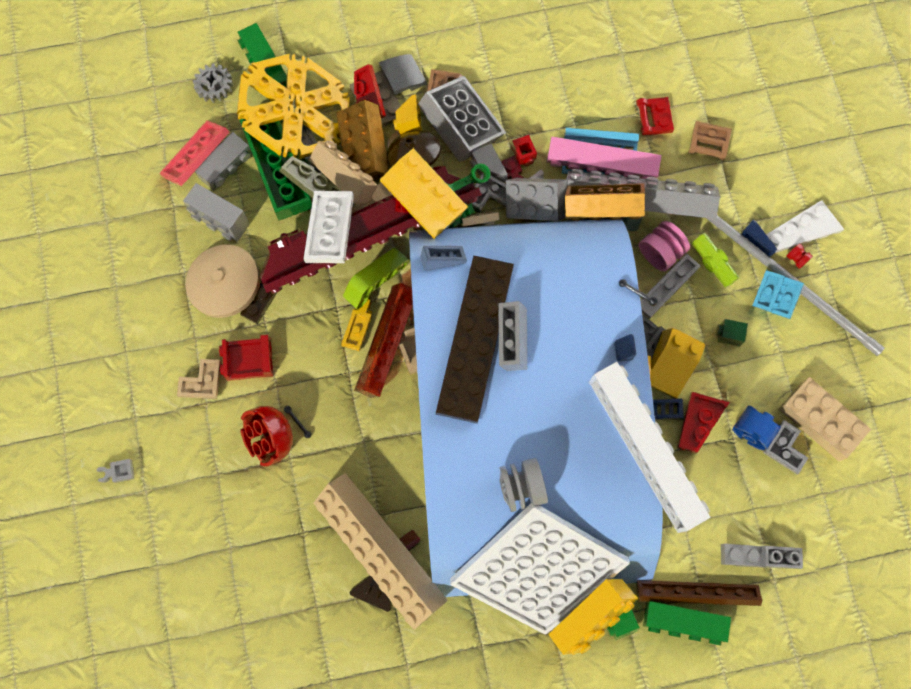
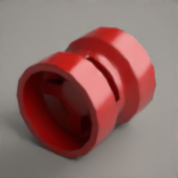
M799 243L786 257L789 260H793L795 266L801 269L813 255L810 252H806L804 246Z

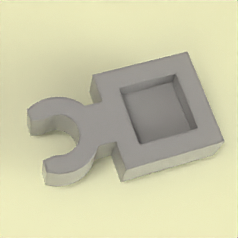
M131 459L111 462L110 469L105 467L97 468V472H105V477L98 479L101 483H106L111 478L113 483L134 479Z

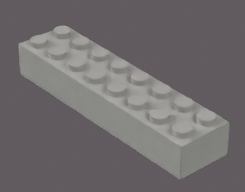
M581 169L568 171L567 186L644 183L645 211L717 218L720 194L718 187L711 183L696 185L692 181L677 183V180L674 179L659 181L655 177L641 179L637 175L623 177L618 173L605 175L600 171H591V173L583 172Z

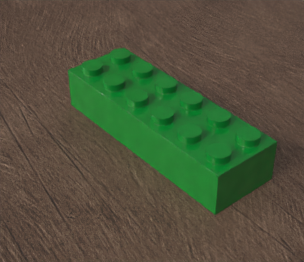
M239 119L241 126L244 121H247L246 119ZM280 121L259 126L262 131L275 140L282 139ZM243 128L278 221L312 209L309 195L279 171L284 163L293 156L292 152H287L286 157H283V150L281 149L282 153L280 156L247 133L245 128Z

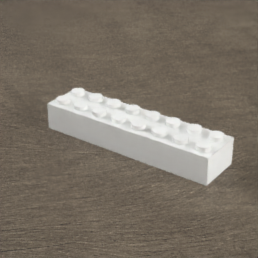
M615 362L595 373L589 384L678 533L688 531L711 518L708 514L710 510L703 500L700 501L697 496L698 490L691 480L688 481L685 476L686 470L680 461L677 462L673 456L674 450L671 444L665 442L661 436L663 434L662 429L649 416L651 415L650 409L645 403L642 404L640 401L638 389L628 381L626 369L622 365L619 366L618 362Z

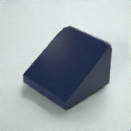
M629 334L615 341L617 361L633 360L637 354L634 335Z

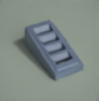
M423 246L420 256L424 270L465 264L467 261L463 246Z

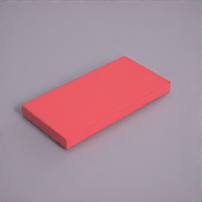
M207 120L164 167L160 175L182 186L229 134L228 129Z

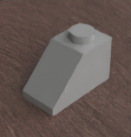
M492 144L471 152L470 164L472 168L480 163L485 164L490 169L491 176L503 183L506 182L508 174ZM477 170L478 174L481 176L483 172L481 170Z

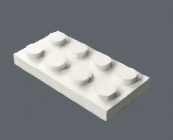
M314 191L304 253L305 263H345L354 199L353 191Z

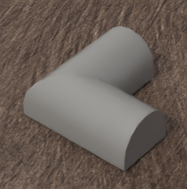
M490 175L489 180L485 183L475 184V187H479L482 194L477 197V201L471 203L475 212L480 213L489 198L506 207L505 183Z
M783 420L780 424V431L768 449H765L763 453L798 475L808 460L807 456L791 447L801 430Z

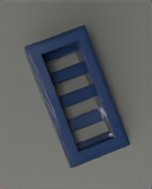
M753 219L742 232V235L771 258L777 251V248Z
M683 399L653 400L655 420H684ZM657 405H661V415H658ZM665 405H669V414H666ZM673 405H677V414H674Z

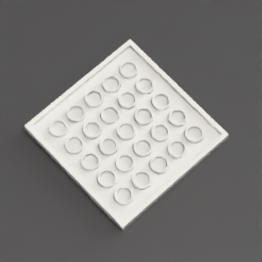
M531 503L450 578V585L546 635L579 606L602 582L615 577L630 564V561L624 554L542 506H533Z

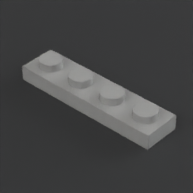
M686 254L646 294L650 298H657L658 303L655 306H650L649 301L642 298L640 300L642 313L650 319L700 268V265Z

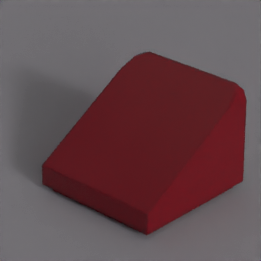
M414 530L409 531L399 539L408 551L421 543V539Z

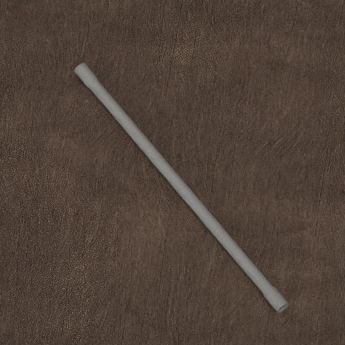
M718 215L716 219L706 218L772 272L799 281ZM803 286L802 296L859 340L873 354L878 356L885 349V347L864 333L807 286Z

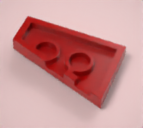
M367 64L354 71L356 103L366 100L379 105L380 117L382 119L386 117L373 66Z
M691 392L677 448L698 453L730 402Z

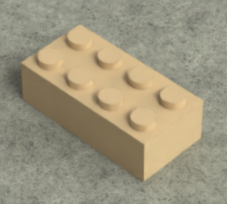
M810 377L801 382L778 409L838 461L848 458L871 431L865 423Z

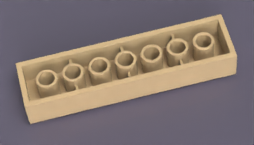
M346 473L328 483L313 502L317 510L322 513L329 522V525L341 537L343 543L349 547L355 558L360 561L367 573L376 581L381 591L387 595L393 606L405 618V621L415 630L448 601L435 583H432L430 577Z

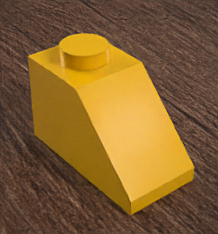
M416 94L412 95L395 111L396 119L393 120L395 130H399L400 135L409 131H422L421 111L417 105L419 102Z

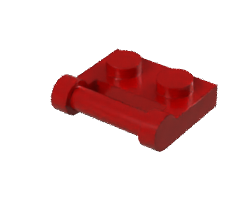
M668 97L640 98L636 100L640 111L642 135L673 133L674 126ZM646 107L651 109L654 127L649 126Z

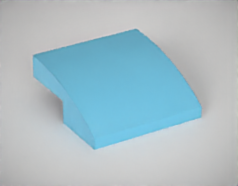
M766 270L752 306L791 320L804 283Z

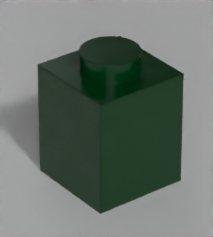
M724 319L717 326L716 335L719 336L718 342L741 346L746 340L748 323Z

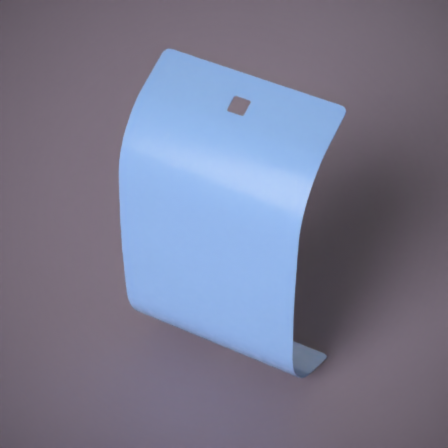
M602 217L600 220H590V218L579 221L559 220L446 228L435 239L425 229L410 230V263L432 583H435L445 597L469 595L450 585V578L523 511L518 500L515 501V512H511L509 506L504 501L499 482V467L505 466L508 475H510V464H514L517 471L522 472V461L536 458L539 463L548 498V503L540 506L629 558L630 564L612 579H623L626 584L637 583V580L651 581L660 556L663 507L589 384L595 373L618 362L619 366L622 365L626 369L628 381L638 389L640 394L638 397L642 404L645 403L650 409L651 415L649 416L655 423L640 296L626 287L619 286V281L625 279L627 284L639 290L632 245L624 222L621 219L611 220L609 217ZM423 246H463L467 261L465 264L424 270L420 256ZM473 255L514 264L506 302L519 301L527 308V370L506 371L499 366L498 333L478 424L436 415L437 404ZM633 334L636 356L633 360L617 361L615 341ZM525 498V508H526L527 506H529V505L531 504V501H530L529 498Z

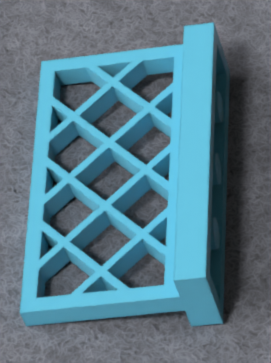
M566 128L564 139L605 146L610 145L616 148L621 146L620 148L622 149L624 147H633V150L637 151L639 134ZM562 165L561 174H568V171H572Z

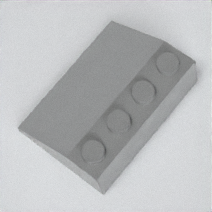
M465 76L427 91L417 104L459 162L470 158L471 152L493 143L506 134L503 127Z

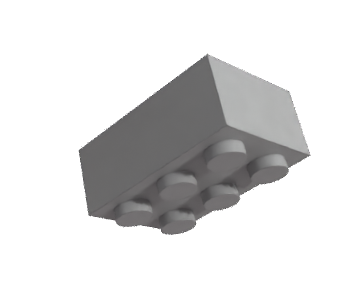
M513 178L506 180L507 218L547 221L565 219L567 180Z
M197 183L183 200L187 207L186 210L191 213V218L199 223L203 221L214 232L218 230L229 241L233 239L238 242L250 225L243 210Z

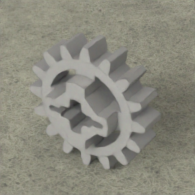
M212 63L210 68L205 65L204 70L199 68L200 74L194 75L196 80H193L194 89L200 98L203 97L206 102L211 99L212 103H214L217 98L219 101H222V96L227 98V92H232L231 86L234 85L232 76L227 68H222V65L215 67V64Z

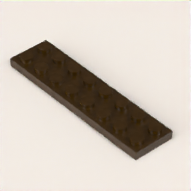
M473 255L437 404L436 415L478 424L499 333V303L506 302L514 264Z

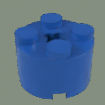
M748 405L732 430L740 439L742 437L747 439V444L764 451L771 445L781 427L773 421L774 417L767 412L760 413L754 407Z

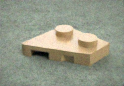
M494 211L474 214L467 218H462L463 226L479 223L484 226L493 225L496 220H499V214Z

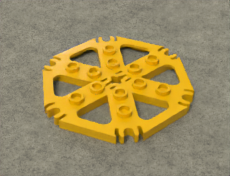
M290 54L252 63L248 66L247 70L251 74L244 71L241 75L237 105L238 120H247L242 123V127L245 128L247 133L280 156L282 149L283 157H286L287 152H292L295 158L299 153V159L311 156L317 143L306 146L301 142L302 124L324 139L323 142L331 141L339 146L341 140L337 138L340 137L338 123H334L317 110L335 104H340L341 110L349 107L350 97L347 98L348 92H340L344 89L341 81L308 57L306 63H304V56H302L301 61H297L295 54L292 55L291 60L289 59ZM280 64L286 65L288 68L286 88L267 75L264 71L265 68ZM308 70L316 72L327 80L329 85L305 92L306 72ZM251 86L271 102L249 106L246 102L248 87ZM294 99H295L296 108H295V111L293 112V109H294V108H293L292 103H293V101H294ZM283 120L282 139L275 140L262 131L259 126Z

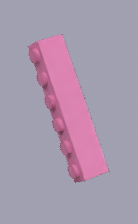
M551 137L547 163L554 167H561V165L569 166L568 168L571 170L587 169L589 173L591 171L604 172L605 175L618 173L623 177L637 175L641 179H647V177L658 178L662 155Z

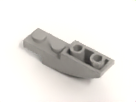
M721 544V565L803 569L802 548Z

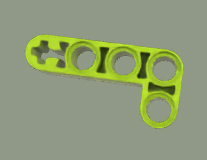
M396 247L391 249L350 279L343 298L357 310L360 309L367 302L371 292L401 272L410 260Z

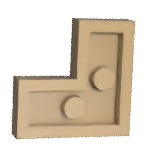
M200 359L198 378L179 377L177 396L181 398L217 399L221 361Z

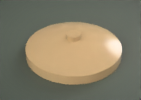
M218 245L207 249L194 260L186 276V292L190 302L203 314L215 318L230 317L243 311L254 300L260 286V270L256 261L246 250L235 245Z

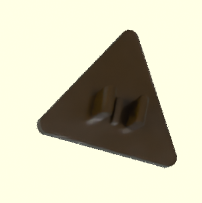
M372 576L350 591V595L384 611L389 612L391 610L390 599L381 591Z

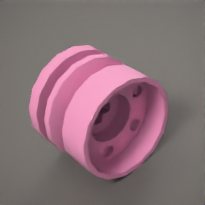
M662 221L653 230V233H649L639 242V249L652 266L666 272L676 262V259H680L683 254L689 251L690 244L684 233L671 222Z

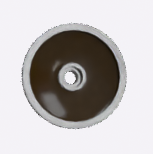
M421 130L409 131L398 136L389 145L386 152L389 166L392 168L399 159L413 148L431 166L438 159L441 152L438 138L430 132Z

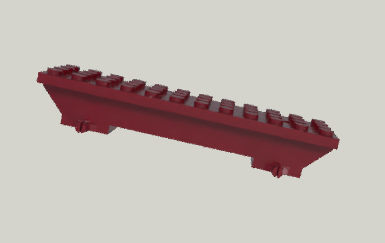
M438 165L432 168L445 183L452 184L461 179L449 174L445 166ZM473 183L454 191L467 204L477 201V197L482 195L479 187H475ZM393 194L352 212L345 261L353 258L354 253L358 251L366 252L372 249L371 245L375 243H386L390 240L389 237L393 235L401 236L408 232V228H418L421 225L409 212H406V209L405 213L395 212L396 198ZM299 228L289 233H283L280 237L266 243L269 252L260 277L266 293L271 291L274 294L283 289L282 286L288 283L290 286L301 281V277L305 275L308 277L314 276L319 273V269L323 267L329 269L337 265V263H305L304 253L308 233L305 234L303 229Z

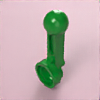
M477 164L471 169L468 176L452 184H446L453 191L472 183L483 184L490 178V169L485 164ZM476 170L483 172V179L476 177Z

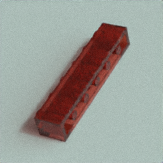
M404 283L392 286L354 391L370 398L380 397L413 306L412 287Z

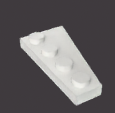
M821 200L766 235L777 248L775 252L777 253L793 248L799 243L806 244L812 240L825 238L834 233H841L844 228Z

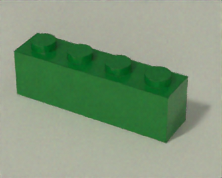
M257 23L237 32L240 38L237 40L242 50H246L245 56L250 64L276 57ZM281 64L265 68L264 71L267 75L286 88L287 75Z
M651 601L646 602L643 626L648 627L649 632L660 634V630L668 631L669 636L680 638L681 634L689 635V640L701 642V638L709 639V644L721 646L722 642L728 643L731 617Z

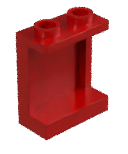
M260 335V339L240 341L222 339V345L219 346L220 357H223V364H220L221 375H224L227 381L273 376L272 344L269 335Z

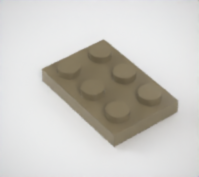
M382 71L375 73L386 113V117L381 119L382 127H385L396 119L395 111L401 105ZM352 83L349 86L356 99V95L354 94V83Z

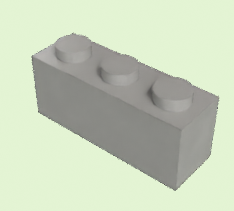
M232 132L205 159L195 173L199 179L214 191L223 185L229 175L237 171L240 164L250 158L252 154L250 147Z
M519 301L499 303V366L506 371L527 370V308Z

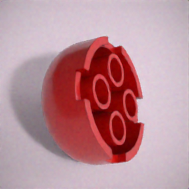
M258 406L242 414L243 428L240 431L244 445L252 458L255 455L257 456L259 461H261L260 465L268 467L283 460L289 454L293 444V433L289 421L282 412L271 406ZM263 434V439L251 445V439ZM276 450L275 454L266 456V454Z

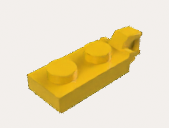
M369 299L360 309H353L341 343L342 347L360 352L372 318V311L369 310L371 306Z

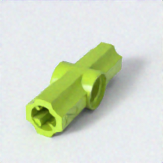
M706 233L700 235L691 243L703 258L702 261L705 268L709 272H713L725 288L739 279V276L729 265L727 255L723 250L716 248Z

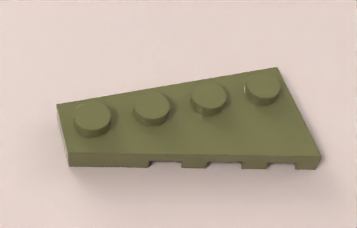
M293 156L279 170L312 198L314 191H341L323 173L315 171L314 167Z

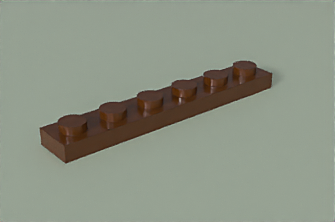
M637 580L636 585L638 601L761 606L763 601L759 585Z

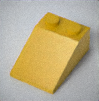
M675 328L662 331L651 360V387L677 399L697 367L706 344Z

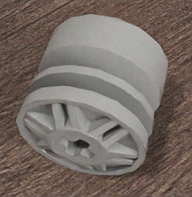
M536 458L522 461V472H518L515 465L510 464V475H508L505 466L499 467V482L503 498L511 512L516 511L515 501L517 500L521 509H525V498H529L533 506L548 503L543 476Z

